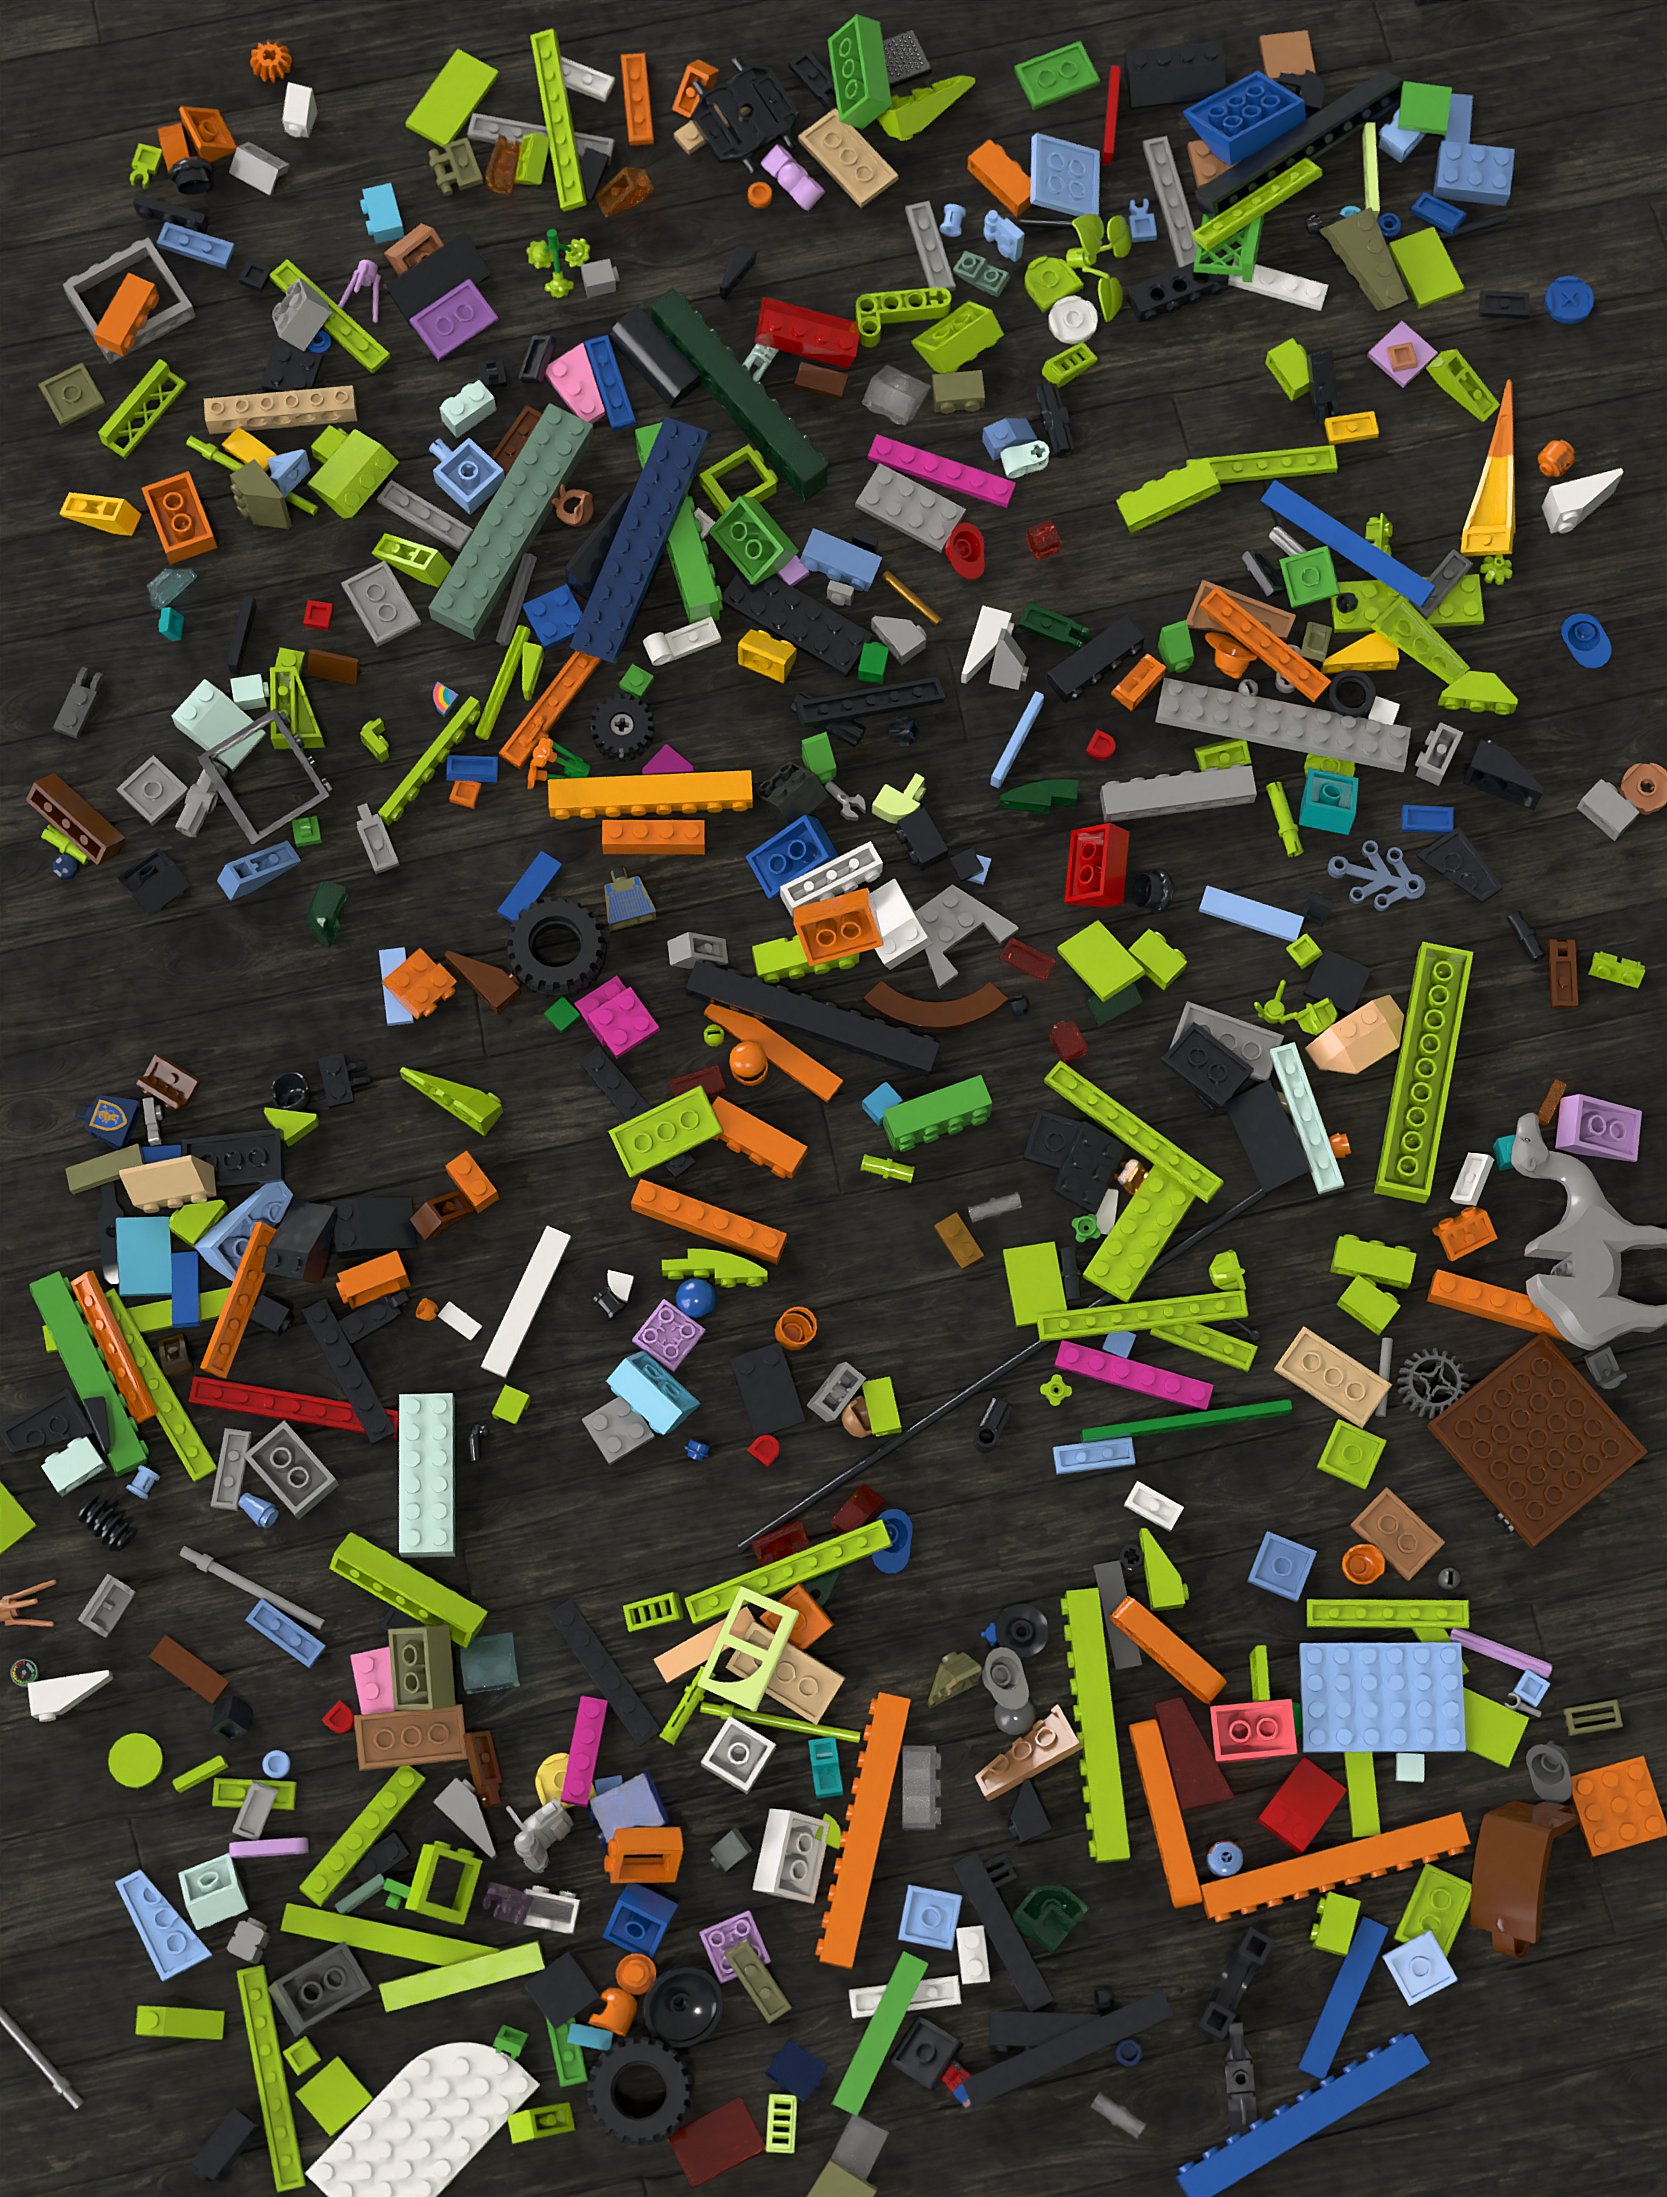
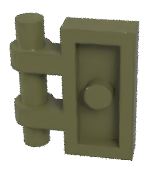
M468 138L445 144V154L439 155L437 149L429 151L431 158L429 163L432 170L436 172L438 177L436 182L445 196L453 193L451 185L454 183H458L460 191L483 184V179ZM451 164L453 172L446 174L444 166Z

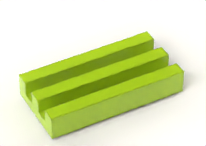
M219 1755L174 1779L173 1784L176 1790L182 1793L228 1768L225 1759Z

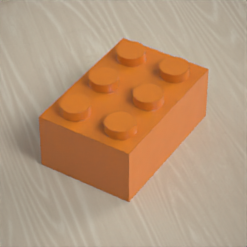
M189 471L142 487L144 497L170 564L217 548Z

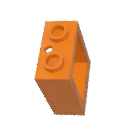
M397 1250L338 1273L340 1282L336 1283L343 1303L349 1302L352 1309L372 1302L388 1293L392 1294L411 1286Z
M680 1827L615 1828L613 1839H609L608 1842L609 1855L605 1856L604 1861L605 1872L610 1873L611 1883L675 1882L683 1853ZM624 1854H663L662 1858H623Z

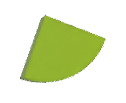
M825 1813L822 1820L830 1822L825 1843L839 1850L841 1841L840 1828L837 1822ZM819 1826L814 1837L815 1839L821 1841L824 1827Z

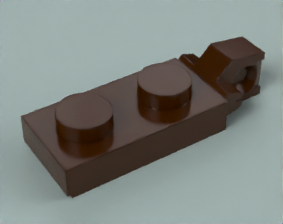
M488 1730L467 1733L463 1735L481 1806L482 1808L496 1806L501 1803L498 1791L502 1780L491 1732Z

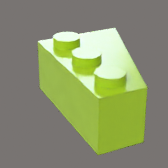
M296 666L270 667L271 711L273 709L278 710L279 713L284 711L291 722L288 726L293 735L298 733L305 744L302 748L325 747ZM275 721L271 723V740L274 749H292Z

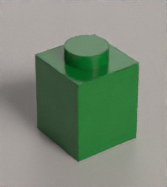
M878 642L864 643L858 669V680L883 684L889 647H885Z

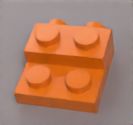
M421 948L382 981V984L417 1020L423 1014L426 1017L429 1016L438 1007L436 1003L439 1000L443 999L446 1001L456 991L454 987L457 983L440 963L436 965Z

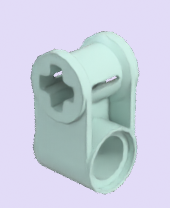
M1034 441L1020 446H1012L1001 451L1000 456L1007 478H1017L1024 474L1045 469L1049 462V448L1047 444L1042 441Z

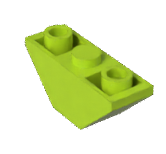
M1468 671L1442 692L1438 701L1439 706H1445V708L1451 710L1469 708L1473 712L1488 710L1495 711V713L1500 715L1513 713L1518 703V699L1494 673Z

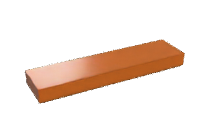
M645 53L621 55L629 146L653 144Z

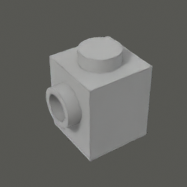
M610 259L581 265L582 279L588 298L616 292L615 282L619 281L617 268L611 266Z

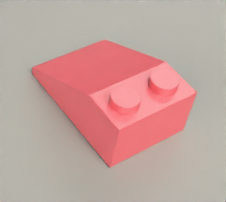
M1291 1699L1210 1707L1217 1764L1297 1754Z

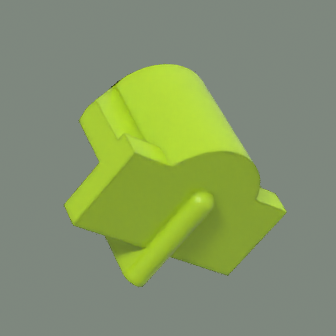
M1326 998L1314 1005L1307 1003V1008L1299 1012L1298 1017L1295 1018L1303 1032L1320 1036L1329 1027L1334 1025L1338 1013L1332 1000Z
M1229 1250L1217 1254L1209 1267V1274L1214 1286L1226 1292L1246 1289L1242 1277L1245 1270L1239 1266L1236 1252Z

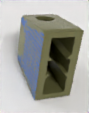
M624 867L613 869L611 871L613 883L604 886L609 931L612 932L656 920L655 907L640 877L628 878Z

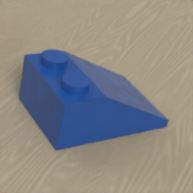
M805 814L748 854L746 859L768 899H773L780 895L781 886L838 858L839 855L818 818Z

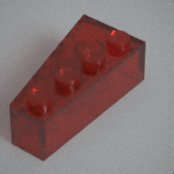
M1182 1698L1155 1703L1153 1712L1159 1727L1180 1813L1232 1801L1235 1797Z

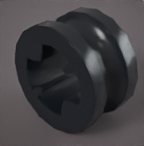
M1136 1545L1125 1546L1119 1554L1121 1566L1127 1570L1137 1569L1143 1561L1144 1555L1142 1550ZM1130 1551H1134L1138 1562L1134 1560L1133 1564L1127 1563L1128 1558L1124 1557V1553L1129 1554Z

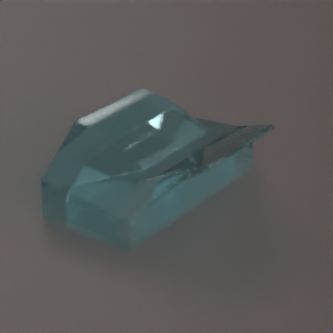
M164 569L147 585L150 593V604L154 609L162 610L197 575L192 569Z

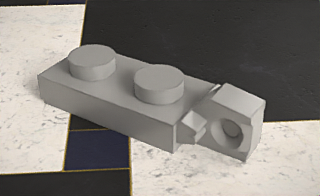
M367 803L358 806L357 808L362 820L356 822L357 829L375 874L399 866L381 817L379 818L378 814L372 816Z

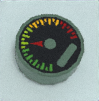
M27 1659L17 1661L11 1669L12 1680L21 1687H28V1683L36 1682L39 1676L37 1665Z

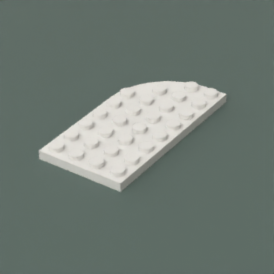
M452 2043L436 2047L411 2061L305 2174L328 2197H437L508 2120L507 2116L514 2114L540 2084L517 2062L502 2052L500 2054L496 2053L494 2048L475 2043Z

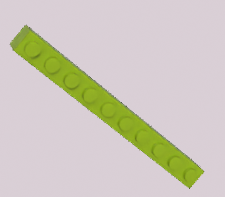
M1099 1589L1066 1591L1065 1598L1061 1599L1062 1615H1067L1068 1625H1064L1065 1641H1070L1071 1652H1067L1068 1667L1073 1668L1074 1678L1070 1679L1071 1694H1076L1077 1705H1073L1075 1722L1079 1721L1081 1731L1076 1732V1737L1082 1746L1084 1759H1079L1081 1776L1086 1775L1087 1786L1082 1787L1084 1803L1089 1802L1090 1813H1086L1087 1830H1092L1093 1840L1089 1841L1090 1857H1095L1096 1863L1129 1860L1130 1852Z

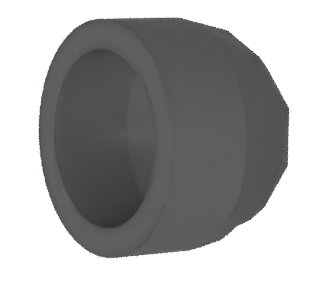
M1445 1568L1438 1575V1583L1443 1589L1452 1590L1460 1583V1575L1453 1568ZM1449 1572L1453 1573L1452 1585L1448 1584Z

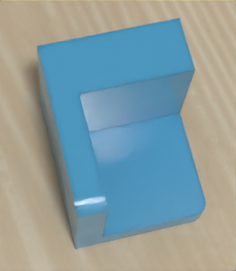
M884 1082L862 1101V1108L880 1126L883 1123L884 1109L901 1104L903 1100L887 1082Z

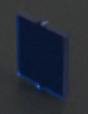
M789 2040L782 2051L775 2054V2060L765 2075L805 2103L814 2088L818 2089L820 2086L819 2081L828 2070V2067Z

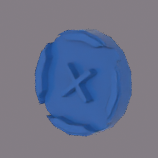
M1565 276L1556 279L1545 293L1544 304L1547 312L1553 319L1561 323L1573 324L1581 322L1589 315L1593 308L1594 295L1590 286L1583 283V280L1578 277Z

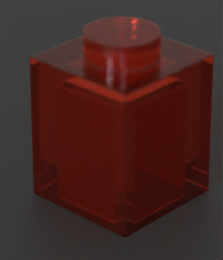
M1073 1020L1068 1023L1061 1021L1054 1025L1052 1031H1050L1049 1040L1064 1064L1086 1054L1088 1046Z

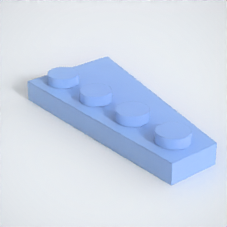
M141 1870L115 1882L163 1982L213 1956Z

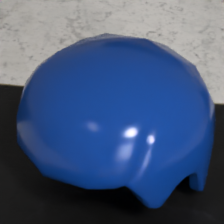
M692 1278L683 1282L675 1296L677 1307L683 1314L693 1318H700L709 1312H713L718 1300L714 1286L709 1281L699 1278Z

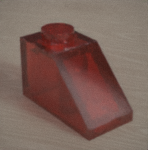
M863 1484L835 1515L831 1526L843 1535L864 1527L885 1500Z

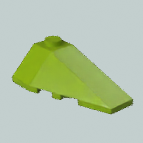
M960 75L934 83L932 85L933 89H913L910 96L899 98L898 95L891 96L892 105L880 114L877 119L889 136L899 138V140L911 139L913 134L922 131L975 83V79Z

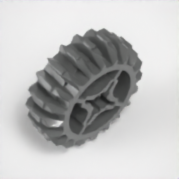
M1433 1348L1431 1355H1429L1427 1349L1421 1351V1356L1415 1352L1412 1354V1360L1406 1359L1404 1362L1407 1368L1399 1370V1373L1404 1377L1398 1378L1397 1383L1404 1387L1400 1388L1398 1393L1407 1394L1402 1402L1404 1404L1412 1402L1409 1408L1411 1412L1416 1407L1419 1408V1417H1422L1426 1411L1428 1412L1429 1419L1434 1418L1435 1412L1440 1415L1466 1394L1462 1390L1469 1388L1468 1383L1461 1382L1467 1379L1468 1374L1459 1373L1464 1365L1461 1363L1455 1366L1454 1362L1457 1357L1452 1356L1450 1360L1447 1359L1448 1352L1445 1350L1441 1356H1438L1437 1348ZM1436 1365L1431 1373L1421 1372L1420 1374L1415 1372L1421 1366ZM1444 1369L1451 1376L1453 1381V1387L1450 1386L1451 1383L1447 1382L1443 1378ZM1437 1374L1435 1380L1437 1381L1436 1384L1439 1385H1437L1429 1394L1431 1387L1429 1386L1430 1383L1428 1382H1430L1431 1379H1433L1434 1376ZM1413 1381H1416V1384L1423 1389L1422 1398L1416 1393ZM1435 1394H1448L1451 1396V1398L1444 1402L1431 1403V1399Z

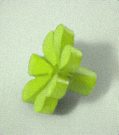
M1502 554L1495 555L1494 558L1487 556L1483 560L1485 564L1480 566V572L1487 573L1484 578L1487 583H1491L1495 579L1496 584L1502 585L1504 577L1507 579L1512 577V571L1510 570L1512 564L1509 560H1503Z

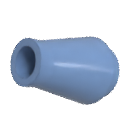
M248 1492L238 1502V1505L244 1509L259 1527L269 1528L279 1515V1511L275 1509L274 1504L252 1496Z

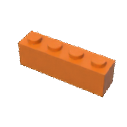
M602 820L603 854H705V820Z
M718 1096L712 1108L724 1133L712 1139L718 1140L720 1138L727 1142L726 1145L731 1150L737 1153L743 1151L750 1155L749 1159L760 1166L764 1163L772 1168L771 1171L781 1178L786 1176L792 1179L807 1155V1146Z

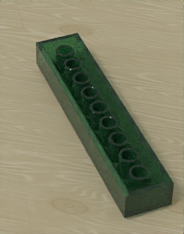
M672 287L651 302V320L701 374V384L800 499L805 503L827 486L828 461L821 452L817 453L812 448L811 440L805 434L801 435L793 419L789 416L786 418L781 412L782 409L775 399L771 400L766 395L764 386L759 381L755 382L747 366L744 363L739 364L735 359L732 349L720 342V337L713 328L709 329L706 326L703 316L698 310L693 311L689 306L686 296L682 292L678 293Z

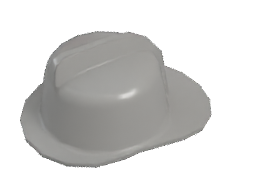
M999 1647L993 1649L988 1654L982 1671L984 1685L991 1691L994 1699L1001 1706L1012 1710L1022 1708L1028 1701L1029 1690L1020 1658L1014 1651L1008 1648Z

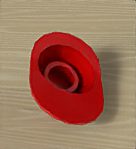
M970 523L956 525L946 542V555L958 574L966 579H976L983 573L985 565L983 536L978 528Z

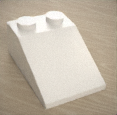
M1622 468L1551 486L1542 505L1551 533L1571 531L1614 493L1623 474Z
M895 878L870 893L884 946L875 948L887 968L891 970L933 944Z

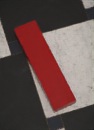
M1111 66L1102 159V164L1111 165L1114 153L1120 66Z

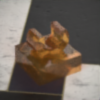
M1131 1159L1129 1163L1122 1162L1120 1164L1124 1171L1121 1175L1115 1173L1114 1178L1128 1193L1135 1195L1148 1173L1140 1162Z

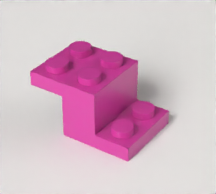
M615 976L574 1003L576 1009L603 1047L607 1045L616 1058L659 1031V1026L632 988L626 989L618 976Z

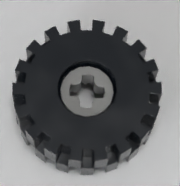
M615 694L614 700L607 697L605 698V704L600 702L597 705V711L593 710L592 720H590L591 735L596 749L599 747L600 753L603 756L607 753L609 759L613 761L615 757H619V762H625L624 757H629L630 761L635 760L636 754H639L641 757L644 754V749H649L651 746V740L654 738L653 716L651 711L649 712L646 703L642 705L641 699L638 697L632 700L629 694H625V698H620V694ZM621 721H624L626 726H629V728H624V732H620L619 727L616 726L620 725Z

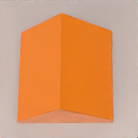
M181 106L179 111L183 125L200 158L213 162L236 151L237 146L218 110Z

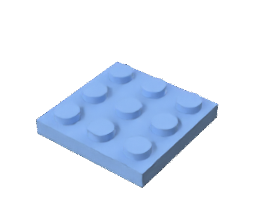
M1036 133L1032 136L1030 203L1078 217L1085 214H1096L1099 216L1100 151Z

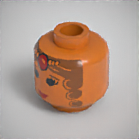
M1564 440L1551 441L1538 456L1540 471L1548 477L1563 476L1574 464L1575 451L1573 447Z

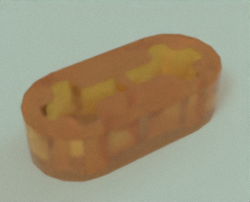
M1555 1078L1537 1114L1540 1124L1548 1125L1567 1083Z

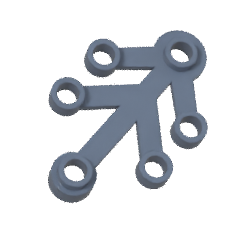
M1371 840L1363 844L1362 854L1368 857L1376 871L1349 864L1342 856L1333 857L1328 864V873L1334 878H1342L1348 874L1373 881L1362 888L1354 887L1351 890L1349 899L1354 904L1362 903L1364 898L1387 886L1398 888L1388 895L1379 894L1376 896L1374 907L1379 911L1386 910L1390 904L1403 897L1418 899L1425 891L1424 880L1420 876L1409 872L1402 860L1403 853L1399 848L1393 847L1389 849L1386 859L1390 864L1394 865L1400 878L1390 874L1377 853L1378 845ZM1372 846L1374 852L1366 851L1365 847ZM1396 853L1398 854L1399 858L1392 859L1390 857V854ZM1341 862L1343 864V868H1336L1335 863ZM1415 883L1417 889H1411L1408 884ZM1359 892L1362 897L1360 899L1354 898L1353 893ZM1384 899L1386 905H1379L1377 900Z

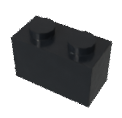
M924 807L897 821L896 837L901 845L905 843L909 850L907 855L913 866L918 865L920 871H923L948 858L949 849Z

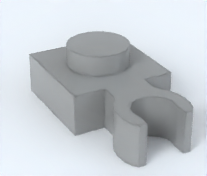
M153 1097L143 1099L148 1141L151 1146L161 1145L159 1120H163L161 1105H157Z

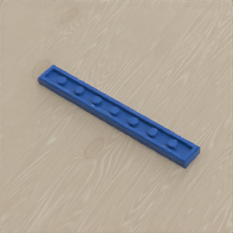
M1274 480L1262 497L1261 501L1420 608H1423L1436 589V586L1278 481Z

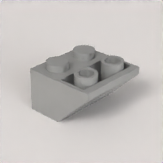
M299 277L295 284L292 283L289 286L282 303H278L275 306L272 318L279 337L304 351L331 314L328 302Z

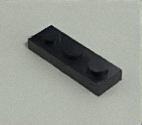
M138 194L134 198L133 204L136 214L146 220L155 219L163 224L168 222L206 234L208 222L205 214Z

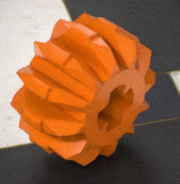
M267 40V45L258 43V50H252L250 63L256 76H261L264 82L271 78V81L274 83L276 77L284 79V73H290L292 58L286 46L281 47L279 41L271 44V41Z

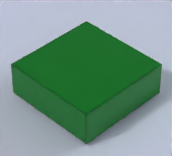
M564 997L560 998L544 1013V1016L561 1034L581 1017L579 1012Z

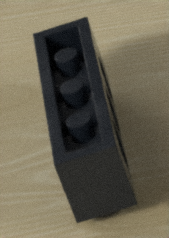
M1208 257L1202 260L1200 264H1211L1214 261ZM1194 262L1128 287L1127 301L1138 323L1143 321L1150 322L1163 313H1173L1186 304H1196L1203 300L1204 297L1223 293L1228 287L1230 277L1228 274L1194 272ZM1202 279L1205 280L1206 283H1198L1196 280ZM1175 288H1181V289H1183L1184 291H1183V292H1177V291H1175L1174 289H1175ZM1152 297H1160L1162 300L1155 301Z

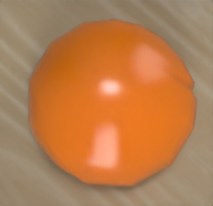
M1371 1544L1355 1545L1345 1553L1342 1570L1347 1579L1355 1584H1370L1384 1573L1385 1558L1381 1550Z

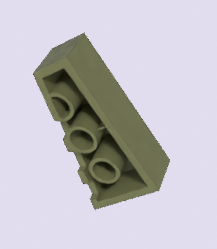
M1371 207L1319 229L1322 235L1326 236L1335 253L1339 254L1347 265L1346 268L1350 274H1353L1360 284L1359 286L1377 311L1390 308L1408 299Z

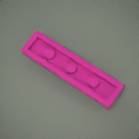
M581 1696L561 1803L583 1807L588 1805L608 1702L606 1700Z

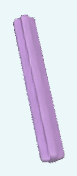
M1453 1628L1449 1635L1453 1643H1461V1646L1522 1670L1528 1669L1540 1677L1548 1678L1552 1671L1550 1663L1460 1628Z

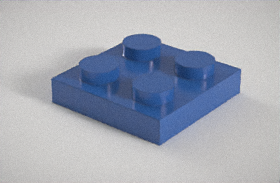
M567 584L522 605V609L544 650L574 637L583 615Z

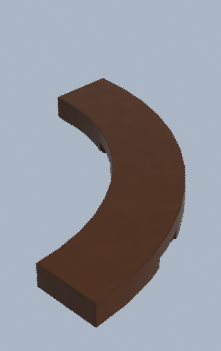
M882 980L863 997V1000L869 1006L885 1017L905 1023L907 1026L934 1030L965 1026L968 1023L986 1018L1008 1002V998L991 982L967 997L948 1002L915 1000L896 992Z

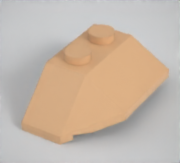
M1390 995L1372 1000L1329 1027L1311 1042L1305 1050L1319 1070L1358 1074L1399 1048L1404 1014Z

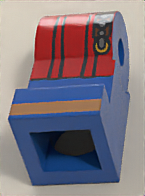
M954 2060L942 2081L967 2110L971 2103L961 2081L972 2076Z

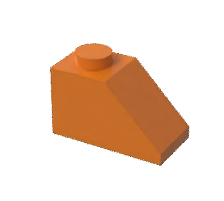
M700 60L689 64L672 109L690 118L700 100L692 83L701 79L707 90L713 89L719 69Z

